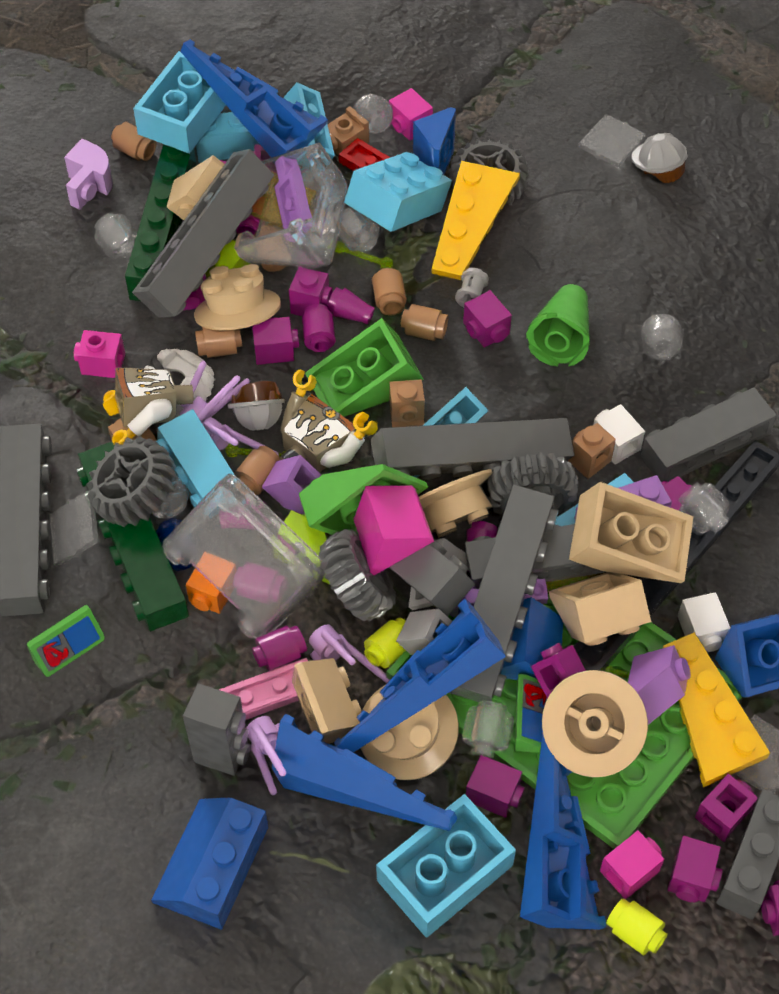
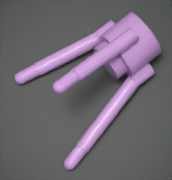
M205 361L200 362L190 383L193 387V394L206 367ZM235 376L209 403L197 396L193 400V404L181 405L183 409L179 415L193 409L202 423L230 402L232 395H238L241 387L249 384L250 379H244L233 388L240 381V376Z
M212 417L202 422L219 450L226 448L229 443L236 446L238 441L254 449H258L259 446H265L234 431L226 424L222 425Z
M331 625L319 627L310 636L309 644L314 649L310 656L313 660L330 658L337 660L342 657L350 665H354L356 663L355 659H357L385 683L390 681L386 678V673L383 670L373 666L361 652L353 647L342 634H338Z
M261 716L247 726L249 730L248 738L252 743L251 751L257 759L271 795H275L277 790L264 755H268L280 776L286 775L287 772L275 752L279 724L275 725L268 716Z

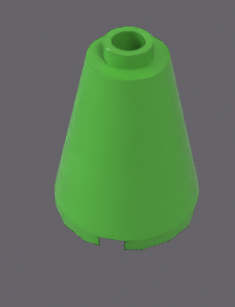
M574 284L561 287L530 323L526 339L528 338L530 352L539 361L558 367L559 363H569L568 366H573L584 359L590 345L588 295L582 287Z

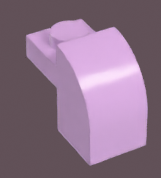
M81 139L64 157L68 175L71 178L66 184L70 205L79 210L94 198L97 191L108 195L113 183L109 160L105 151L99 146Z

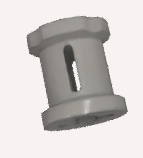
M467 268L466 271H463L461 276L463 283L461 289H458L456 292V302L464 307V303L470 301L471 298L482 295L483 288L489 282L488 275L478 268Z

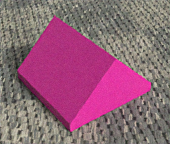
M412 485L365 486L353 520L370 573L376 575L434 542L416 489Z

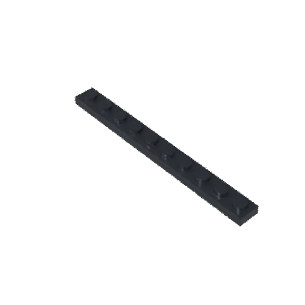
M755 440L689 514L694 517L685 576L779 467V453ZM634 577L642 580L650 617L679 584L644 577ZM637 632L626 635L616 633L607 636L606 642L593 646L577 641L573 647L586 671H604Z

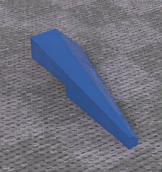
M191 39L183 43L181 53L275 162L281 156L290 159L299 156L328 121L326 117L322 115L319 118L303 110L304 105L296 101L293 104L280 97L276 88L239 67L234 70L221 63V57L213 53L209 56L195 48V42Z
M466 598L458 605L461 611L460 614L449 626L443 623L440 624L435 630L438 636L421 651L417 650L380 691L383 699L370 713L363 710L356 717L360 723L344 737H338L334 742L335 747L342 750L346 748L351 752L357 751L506 657L500 641Z
M285 714L280 720L275 752L287 773L285 776H280L273 764L272 770L283 788L450 831L458 818L451 809L444 810L424 801L426 795L418 790H415L410 795L397 787L394 776L346 748L342 750L323 742L324 737L319 732L314 730L308 735L299 730L295 724V719L290 715Z
M542 734L520 917L546 928L600 930L606 928L605 916L598 915L594 894L599 892L597 880L591 881L586 856L591 853L578 797L571 796L567 776L572 771L565 768L555 759Z

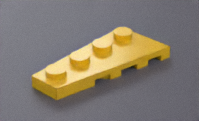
M461 161L432 265V274L461 280L463 271L469 268L480 249V244L484 237L489 233L499 211L503 209L511 190L519 181L520 173Z
M695 632L664 645L663 648L674 645L680 658L684 657L690 668L691 678L687 680L685 696L678 701L683 724H686L690 736L691 750L694 759H697L703 788L724 779L728 773L730 775L735 774L767 759L770 751Z

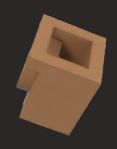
M351 106L346 108L345 114L327 124L333 150L337 155L357 138L367 144L369 143V121Z
M422 379L389 382V406L392 427L423 426L425 424V399Z
M598 423L588 426L578 432L573 438L572 444L575 456L569 459L568 462H571L578 471L589 479L612 461L616 439Z

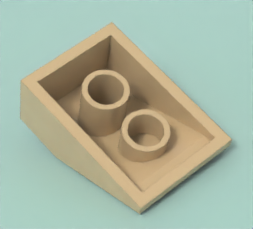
M599 482L580 495L569 560L600 571L682 583L685 581L694 516Z

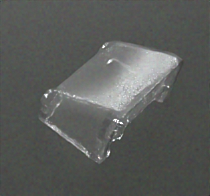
M320 142L263 160L262 162L274 176L268 183L269 188L267 192L263 195L265 203L256 236L249 231H245L237 237L234 249L238 256L245 262L317 269L330 265L335 252L345 208L344 201L348 191L343 174ZM281 156L297 160L312 218L302 220L299 218L290 221L287 229L283 228L274 188L279 182L275 162Z
M227 474L163 541L164 554L173 564L188 566L191 563L239 610L238 618L240 621L238 622V627L251 639L274 631L319 588L325 576V571L321 568L322 559L233 474Z

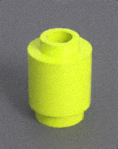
M405 619L389 620L364 641L365 657L373 666L388 668L406 651L396 642L406 622Z
M624 898L617 903L606 922L608 926L613 928L612 933L643 956L649 950L655 954L667 937V933L663 931L664 921L637 902L632 901L630 903Z

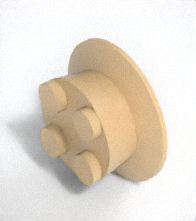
M249 264L234 269L218 266L210 270L211 276L206 278L201 284L205 301L195 309L194 318L198 325L211 330L242 329L271 318L280 309L281 300L275 292L264 289L263 274L260 272L258 265Z
M491 469L465 476L419 496L431 533L436 532L439 538L456 531L457 523L468 520L470 525L472 522L481 521L488 517L489 513L487 510L492 505L480 485L493 474Z
M590 670L571 675L554 688L544 706L542 729L550 752L565 768L583 776L605 777L625 769L640 754L647 737L648 718L641 697L628 682L609 672Z
M383 687L378 689L369 698L362 711L365 710L370 713L383 699L380 694ZM444 695L361 747V750L368 762L391 774L395 779L415 780L426 777L442 767L455 749L459 733L456 710L448 696Z

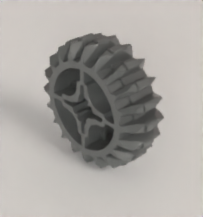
M488 138L487 142H481L477 139L475 145L466 143L464 149L458 148L456 156H453L451 161L449 178L452 180V190L454 189L461 161L520 173L519 181L508 196L506 202L508 205H512L514 199H520L522 192L527 187L529 170L526 157L522 156L520 149L513 150L512 143L503 145L501 139L497 143L491 142L490 138Z
M138 436L135 440L127 437L123 445L115 442L112 451H105V457L101 461H95L98 466L96 470L89 472L92 480L86 484L89 489L87 497L90 503H92L91 506L94 508V511L107 522L123 527L128 525V523L137 526L140 518L148 521L150 513L153 511L160 513L158 507L162 502H169L166 495L175 490L172 482L178 478L174 471L177 466L169 455L170 453L156 441L150 438L144 439L141 436Z
M538 452L536 455H529L527 453L523 457L513 456V460H504L501 466L493 468V474L488 478L487 497L490 500L494 513L500 514L502 518L514 484L555 496L553 509L559 510L558 514L560 515L563 513V509H569L572 503L577 500L578 478L575 475L572 463L566 462L564 457H555L554 453L542 455L541 452Z
M344 529L341 532H336L320 546L319 559L322 561L321 568L325 571V578L329 581L331 589L337 594V598L344 603L346 609L351 610L355 617H359L363 621L378 619L396 604V591L393 589L394 583L389 577V572L385 569L376 575L370 573L359 535L355 531Z

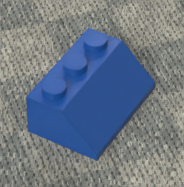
M233 798L199 799L151 899L152 903L222 930L267 832L266 811Z

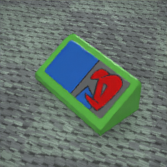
M84 605L27 642V647L35 664L46 677H49L104 641L105 637L88 605Z
M518 674L515 751L540 753L543 734L542 716L547 697L537 678L525 674Z

